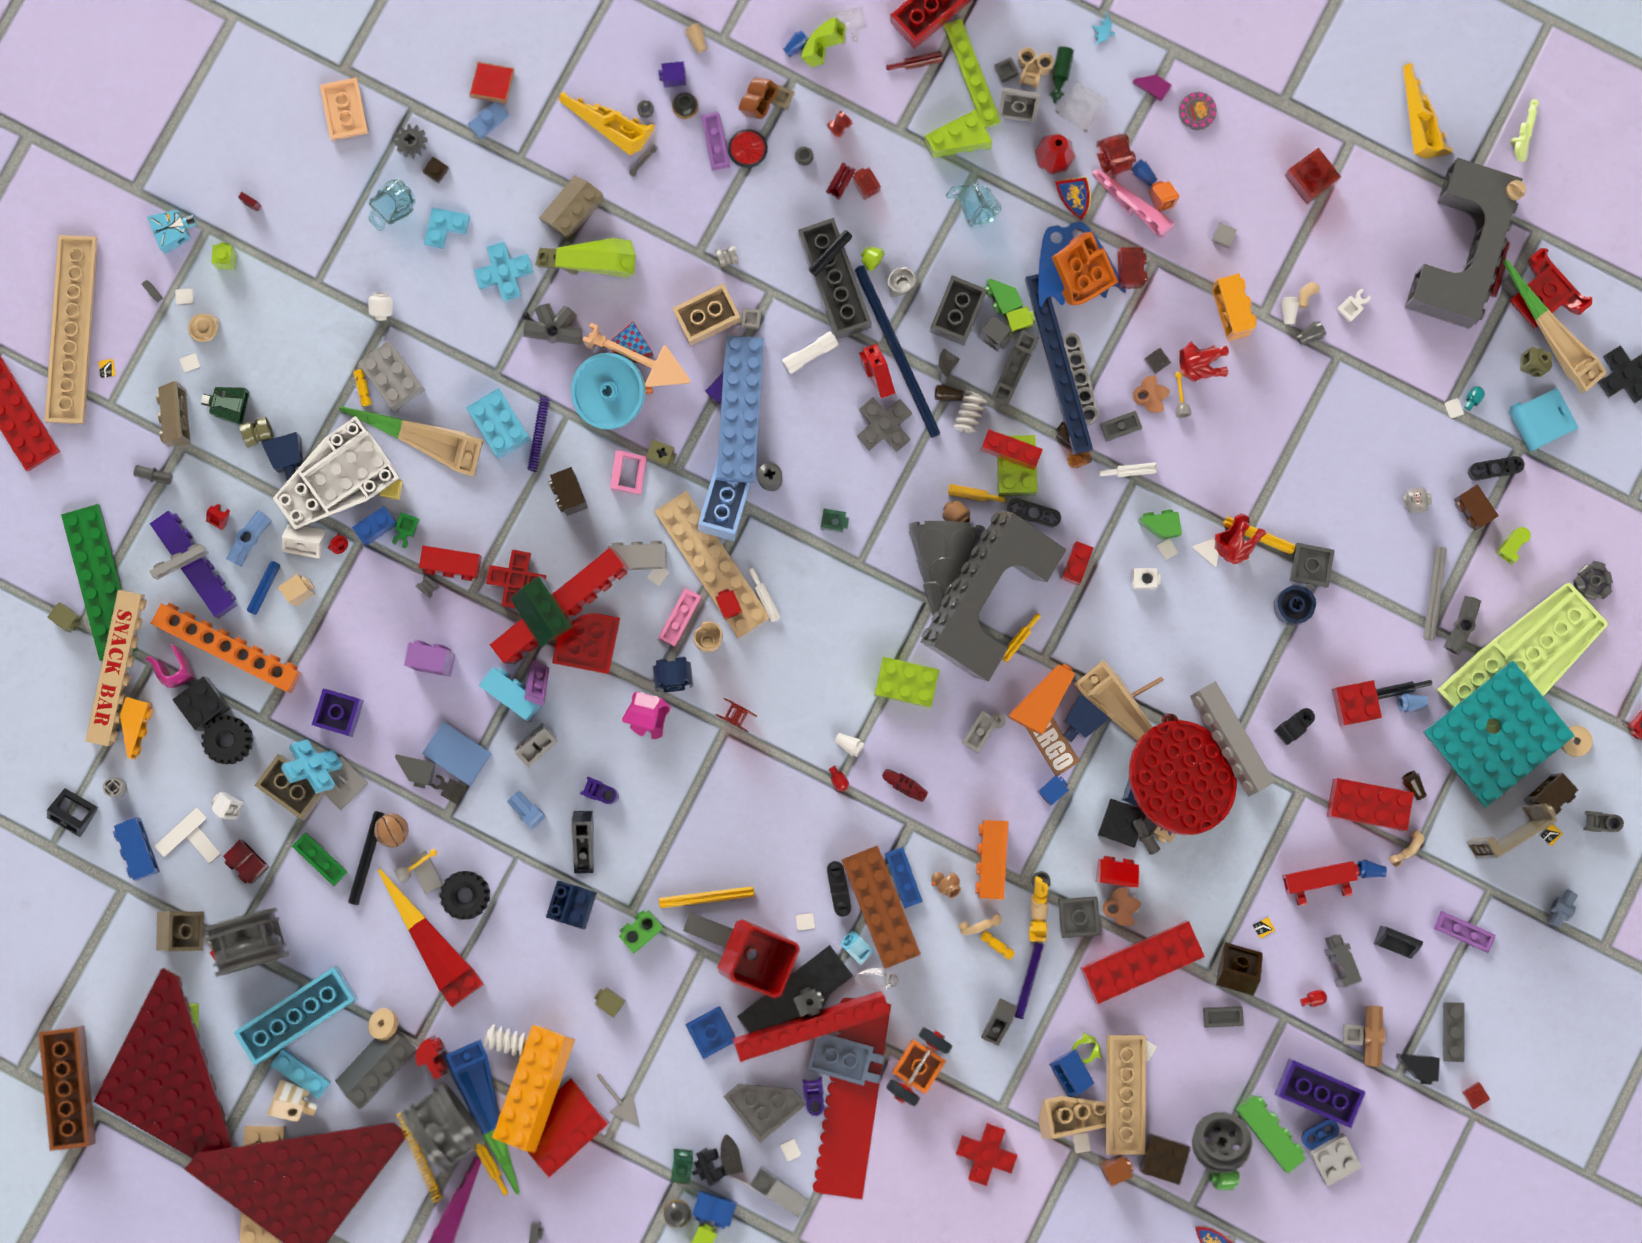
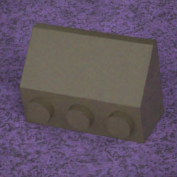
M575 175L539 219L569 242L604 200L603 194L588 181Z
M172 381L158 387L159 393L156 394V400L158 405H160L158 420L162 424V431H160L161 442L168 447L191 444L186 388L177 381Z

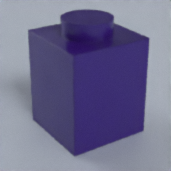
M684 61L661 63L662 70H658L659 81H663L664 87L686 86Z

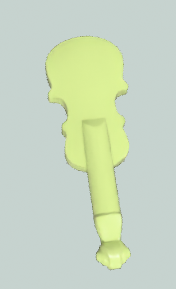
M1537 99L1530 101L1527 123L1521 124L1519 138H1511V145H1515V157L1519 162H1525L1528 156L1529 142L1537 114L1536 107L1539 105Z

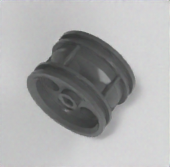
M277 908L254 912L203 928V932L209 935V937L205 938L206 942L211 941L216 963L212 965L218 968V972H215L216 977L255 967L290 955L289 951L285 952L284 950L287 943H284L279 925L280 918H275L274 913L278 912Z
M442 1082L439 1084L440 1089L433 1088L430 1095L416 1105L411 1104L409 1106L410 1110L404 1109L401 1114L409 1131L427 1157L442 1173H446L449 1171L448 1166H456L458 1160L470 1151H476L478 1144L481 1146L486 1144V1140L461 1100L446 1083Z

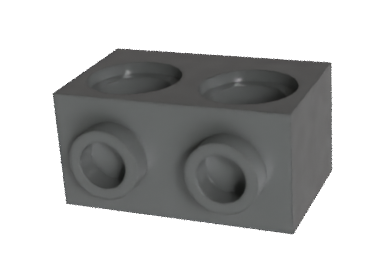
M992 316L981 330L979 339L995 351H998L1000 348L1004 349L1010 341L1011 335L1009 334L1011 328L995 316Z

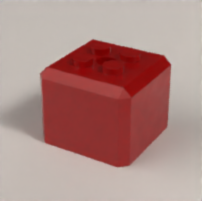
M741 919L734 925L717 968L719 974L730 981L777 998L782 995L800 948L797 942L786 936ZM754 949L756 957L749 960L748 952Z

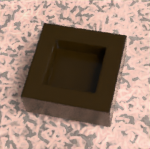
M432 157L422 172L439 184L449 170V167L435 157Z

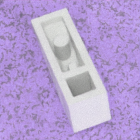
M220 792L214 796L211 810L222 819L236 820L245 802L225 792Z

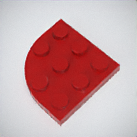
M591 613L581 615L572 620L571 622L574 627L560 635L557 639L552 663L609 675L621 618Z

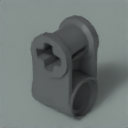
M1585 811L1586 827L1583 828L1584 831L1618 832L1624 826V821L1619 815ZM1611 818L1616 821V827L1614 829H1612L1609 826V820Z

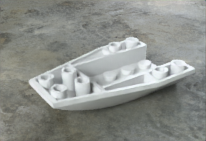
M355 416L322 440L273 499L292 527L298 529L370 500L398 480L399 476L376 440Z

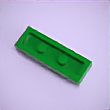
M307 832L293 844L292 847L333 886H336L348 873Z

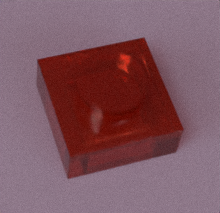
M1480 1082L1462 1091L1472 1109H1476L1490 1100Z

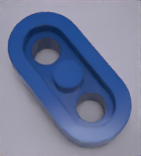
M1324 1119L1303 1132L1301 1137L1302 1143L1309 1149H1315L1335 1138L1339 1134V1126L1331 1119ZM1327 1125L1331 1127L1330 1132L1325 1131ZM1310 1135L1314 1136L1313 1142L1308 1141Z

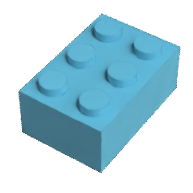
M499 388L466 407L498 460L531 440Z
M492 667L479 687L523 719L531 722L542 706L524 699V689L526 688L524 684L516 679L510 680L509 677L511 675L500 667L497 670Z

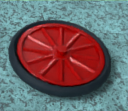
M743 129L736 132L728 143L730 158L741 167H755L767 155L768 147L765 138L753 129Z

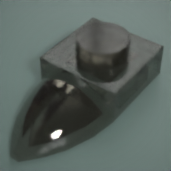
M725 1134L720 1147L722 1166L725 1168L727 1175L743 1172V1166L738 1146L729 1135Z

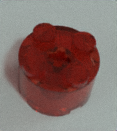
M1126 133L1116 134L1097 141L1096 148L1100 147V153H1097L1098 161L1103 172L1109 173L1108 177L1132 169L1133 162H1136V156L1130 150L1129 138Z

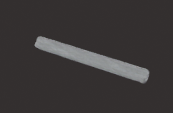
M1437 547L1435 550L1423 636L1428 641L1435 639L1447 548Z

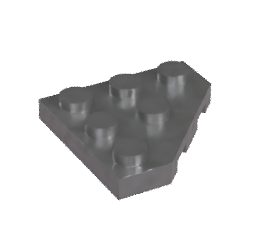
M737 1084L723 1096L760 1143L806 1105L796 1091L789 1088Z

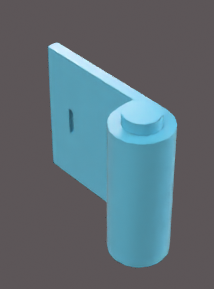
M1558 388L1523 405L1521 402H1518L1511 406V411L1508 412L1529 452L1579 428Z

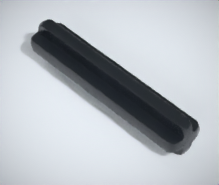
M844 230L811 265L809 272L816 277L852 239L851 233Z

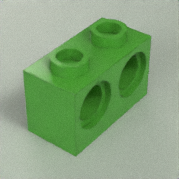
M642 910L634 917L636 921L632 925L627 923L620 929V939L633 954L664 928L650 910L647 912ZM646 918L651 919L653 922V926L649 930L642 926V922ZM634 931L638 934L636 942L628 940L629 932Z

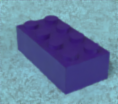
M1288 1059L1274 1095L1352 1128L1366 1091L1297 1061Z

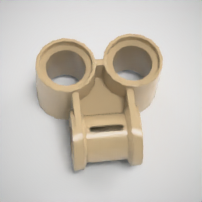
M1023 48L1018 57V66L1023 69L1019 85L1026 84L1037 90L1041 75H1048L1052 70L1054 64L1053 57L1048 53H1043L1036 58L1033 49ZM1029 56L1031 61L1026 62L1022 57ZM1045 61L1049 64V66L1043 67L1040 65V63Z

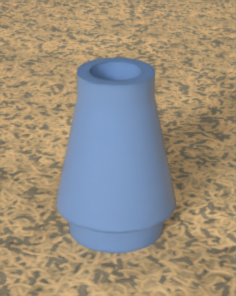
M1403 694L1398 697V708L1400 711L1407 713L1427 707L1428 698L1427 696Z

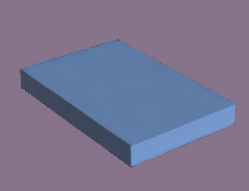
M445 722L441 724L422 753L470 786L492 755V753Z

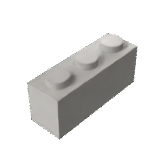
M650 541V544L644 545L643 542H631V545L615 542L612 543V546H608V549L612 548L617 551L628 565V570L667 569L666 545L662 544V541Z

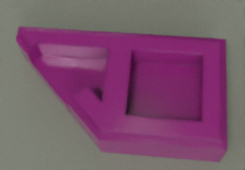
M1158 75L1135 78L1132 82L1160 102L1172 86V84Z

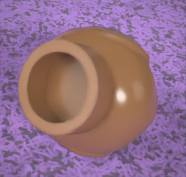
M941 872L933 873L931 885L937 886L940 894L947 895L948 898H954L961 892L959 886L960 879L955 873H950L946 877Z

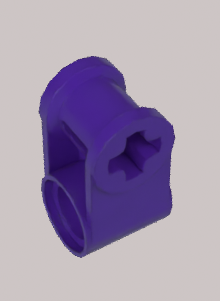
M587 776L586 779L588 781L584 790L580 792L581 795L609 805L615 804L618 801L619 793L616 789ZM609 790H612L614 793V798L611 801L605 799V793Z
M822 1077L810 1081L802 1079L807 1111L812 1116H818L824 1110ZM817 1101L821 1104L819 1112H812L810 1110L812 1102Z

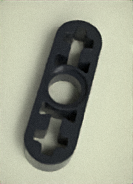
M1518 456L1477 462L1469 467L1468 476L1474 481L1515 475L1524 469L1525 463ZM1513 461L1515 464H1519L1516 470L1514 467L1506 469V465L1512 464ZM1494 463L1499 464L1501 467V471L1498 474L1491 470V466ZM1476 467L1478 470L1486 468V472L1480 473L1479 476L1476 473L1474 474L1473 470Z
M1013 498L1007 505L1008 512L1014 513L1024 520L1047 527H1056L1061 521L1059 511L1026 500ZM1015 502L1019 503L1018 506L1021 508L1028 505L1025 515H1022L1023 510L1020 509L1014 512L1011 505H1014ZM1037 508L1039 516L1037 518L1030 517L1029 509ZM1043 510L1046 511L1045 515L1047 516L1055 514L1057 521L1050 523V519L1046 517L1041 521Z

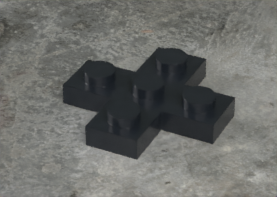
M1620 345L1603 356L1613 373L1600 380L1598 384L1608 398L1624 388L1635 404L1642 399V354L1631 361Z

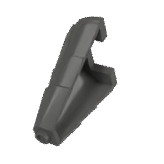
M925 521L924 525L920 524V522L909 524V535L917 557L916 561L924 582L923 588L932 615L939 611L943 598L952 589L953 581L960 576L962 566L970 559L972 549L979 544L981 534L985 530L984 526L976 525V527H971L972 523L954 521Z

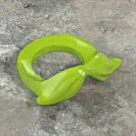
M1083 1033V1037L1072 1046V1050H1075L1080 1044H1095L1090 1057L1081 1059L1083 1063L1092 1062L1097 1057L1102 1058L1099 1043L1093 1036Z

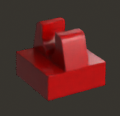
M220 504L214 507L210 506L206 513V522L223 530L227 525L230 510L220 511Z

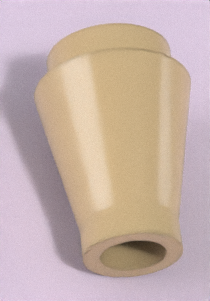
M699 23L687 27L685 35L696 52L701 53L707 50L703 28L700 27Z

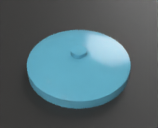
M600 353L591 356L579 366L572 380L571 397L575 410L585 422L596 428L617 429L629 424L637 417L645 400V382L639 368L630 359L620 354Z

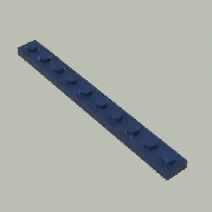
M1039 274L1026 276V286L1073 455L1091 452L1093 446L1052 299L1048 297L1043 306L1040 307Z

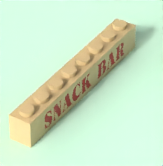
M118 590L86 742L111 746L117 740L118 731H116L117 723L120 724L121 722L120 709L126 697L124 690L125 686H128L130 682L129 667H132L134 663L132 653L133 649L137 647L139 640L136 637L137 630L141 629L143 619L140 618L141 612L145 610L147 600L144 599L145 594Z

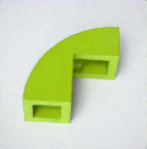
M833 17L821 24L807 40L801 59L812 68L823 65L826 48L844 43L846 26L837 17Z

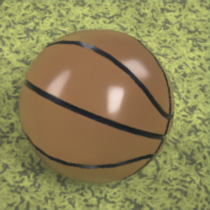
M389 813L378 819L375 824L374 833L380 844L385 847L394 848L405 842L408 837L409 828L403 817L398 814Z

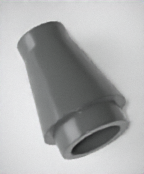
M1314 321L1296 336L1300 344L1303 345L1322 339L1327 333L1320 321Z

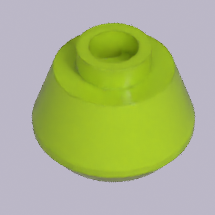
M874 246L865 248L861 254V257H863L861 261L868 271H873L885 255L884 250Z

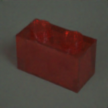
M1121 247L1117 252L1119 289H1141L1148 280L1147 271H1144L1147 255L1144 253L1143 247Z

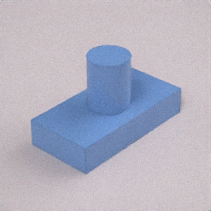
M494 102L469 122L468 126L481 140L506 120L509 115L498 102Z

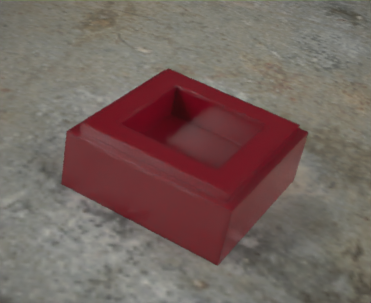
M243 192L238 196L239 200L256 212L260 210L261 205L257 200Z

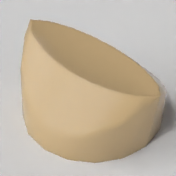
M211 314L195 315L188 325L189 336L199 342L210 341L218 331L219 318Z

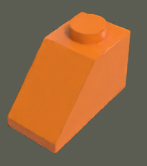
M1170 181L1154 183L1149 191L1154 208L1161 212L1175 207L1180 196Z

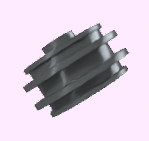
M1215 1112L1203 1117L1196 1125L1192 1137V1150L1198 1162L1208 1170L1217 1173H1231L1241 1168L1248 1160L1252 1147L1251 1132L1247 1125L1237 1116L1226 1112ZM1204 1137H1209L1211 1141L1205 1142ZM1218 1144L1223 1145L1224 1148H1220V1147H1218L1217 1145H1218ZM1238 1145L1239 1149L1234 1150L1232 1146Z

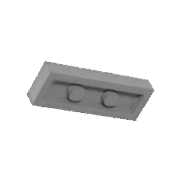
M194 544L188 548L189 551L183 554L181 552L171 556V560L165 563L162 561L153 566L154 569L149 571L152 578L158 580L209 554L206 546Z

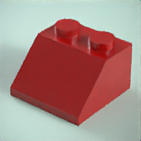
M1104 856L1103 859H1098L1095 882L1138 888L1139 865L1134 864L1135 860L1123 859V862L1115 861V857Z

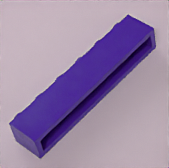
M168 510L152 521L150 525L171 556L180 552L183 554L189 551L188 548L194 545L192 541L193 535L187 528H183L181 525L183 521L180 516ZM203 556L182 567L181 570L213 616L219 619L238 606L235 602L237 598L231 590L227 591L224 586L226 584L220 574H215L213 571L215 566L209 559L206 560Z

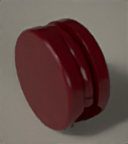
M844 162L839 166L826 190L827 194L835 196L838 200H840L856 171L855 168L846 166L847 164Z

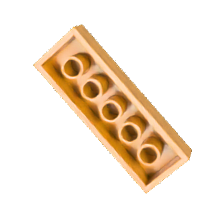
M532 1024L492 1138L523 1151L536 1152L573 1048L574 1038Z

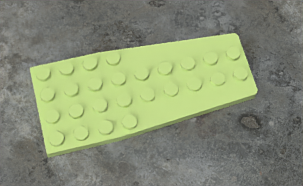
M1571 583L1564 584L1479 650L1436 691L1453 708L1510 661L1514 660L1541 695L1544 696L1607 627V621ZM1496 719L1488 720L1487 731L1491 734H1496L1500 730V723Z

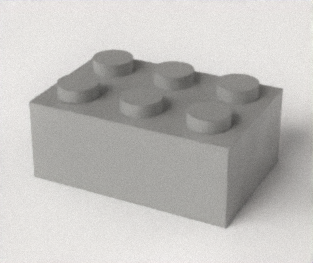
M389 340L358 362L394 412L425 391Z

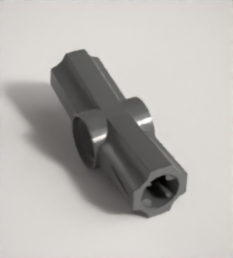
M1464 596L1458 619L1455 621L1454 628L1443 646L1447 651L1459 655L1470 633L1474 631L1476 617L1481 604V600L1478 598ZM1462 621H1465L1468 624L1467 631L1462 629Z

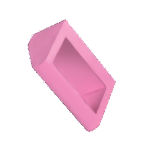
M616 450L610 485L611 491L641 495L647 461L646 456ZM624 458L639 460L635 489L620 486Z

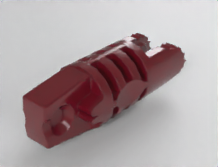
M885 769L883 771L882 778L893 785L892 788L920 802L925 800L928 791L919 783L902 773L899 774L892 771V769Z

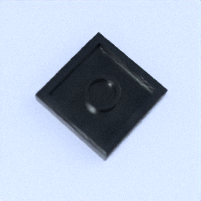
M1110 798L1098 835L1135 848L1139 834L1133 825V821L1140 817L1144 821L1146 815L1139 808Z

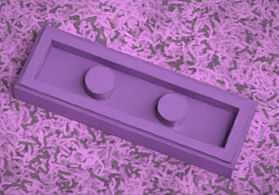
M715 112L701 115L712 171L730 168L720 113Z
M534 660L531 661L524 699L539 706L544 704L549 667Z
M1440 911L1433 928L1486 953H1489L1496 936L1443 911Z

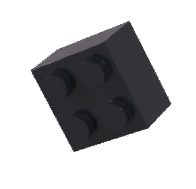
M205 676L172 699L193 729L200 732L209 726L208 723L211 720L214 721L216 717H221L231 709L212 681Z

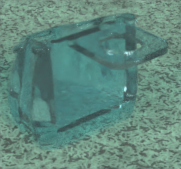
M400 179L389 180L373 198L369 199V205L372 208L368 217L369 221L379 231H382L386 222L394 224V222L411 214L416 203L412 190ZM374 215L380 219V225L375 222Z
M972 182L969 185H955L946 194V198H959L969 227L974 225L984 226L992 222L1002 210L1000 202L991 193V190L979 185L977 182ZM955 190H962L958 194H952Z

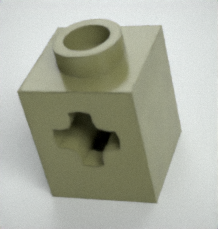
M653 439L646 458L651 462L669 468V465L674 463L677 454L674 453V447ZM664 450L667 456L660 458L658 453H662Z
M58 602L47 616L56 625L69 633L75 631L80 626V620L82 619L80 615L61 602Z
M608 987L604 990L600 989L594 997L597 1000L595 1005L613 1018L626 1001Z

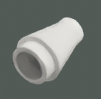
M1282 297V302L1280 303L1284 324H1296L1300 303L1298 302V297Z
M839 733L835 739V743L851 756L858 757L865 745L861 742V739Z

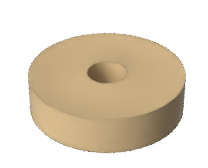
M1582 726L1568 727L1575 736L1564 744L1561 749L1567 755L1573 757L1587 754L1593 742L1590 732ZM1574 738H1577L1579 741L1577 745L1573 742Z
M387 1008L375 1011L368 1023L370 1035L382 1041L390 1039L398 1028L397 1014Z

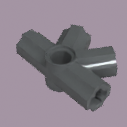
M550 303L540 305L535 309L539 322L526 320L524 323L523 337L547 340L550 343L561 342L580 345L582 328L570 326L577 318V315L565 305L556 316ZM552 329L558 331L555 336H550L548 332Z

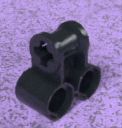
M1303 708L1280 724L1274 732L1287 746L1307 731V728L1315 720V714L1311 709Z

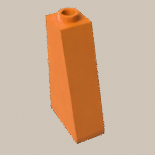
M1058 664L1009 714L1008 718L1042 736L1075 675L1072 672L1073 668L1066 664L1062 666Z

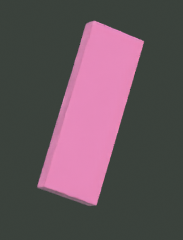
M684 588L658 639L676 647L702 596Z

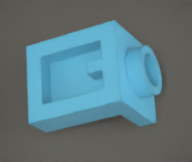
M854 931L847 934L840 943L861 965L874 952Z

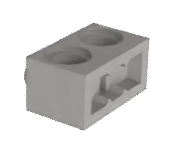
M542 722L514 748L515 754L530 767L557 742V739Z

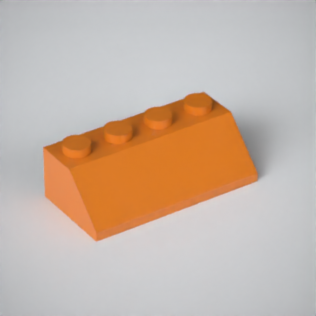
M983 820L982 824H979L978 836H982L981 843H978L977 855H980V863L976 864V874H979V882L975 883V894H978V898L1004 900L1009 821Z

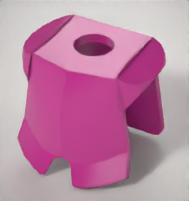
M171 644L181 665L180 670L176 674L170 676L167 667L151 656L146 657L145 660L152 665L157 679L165 687L176 688L194 679V674L188 658L182 649Z
M635 692L632 695L631 704L622 717V721L631 724L630 729L638 735L644 736L646 731H649L651 739H658L663 736L665 718L670 712L671 707L660 697Z

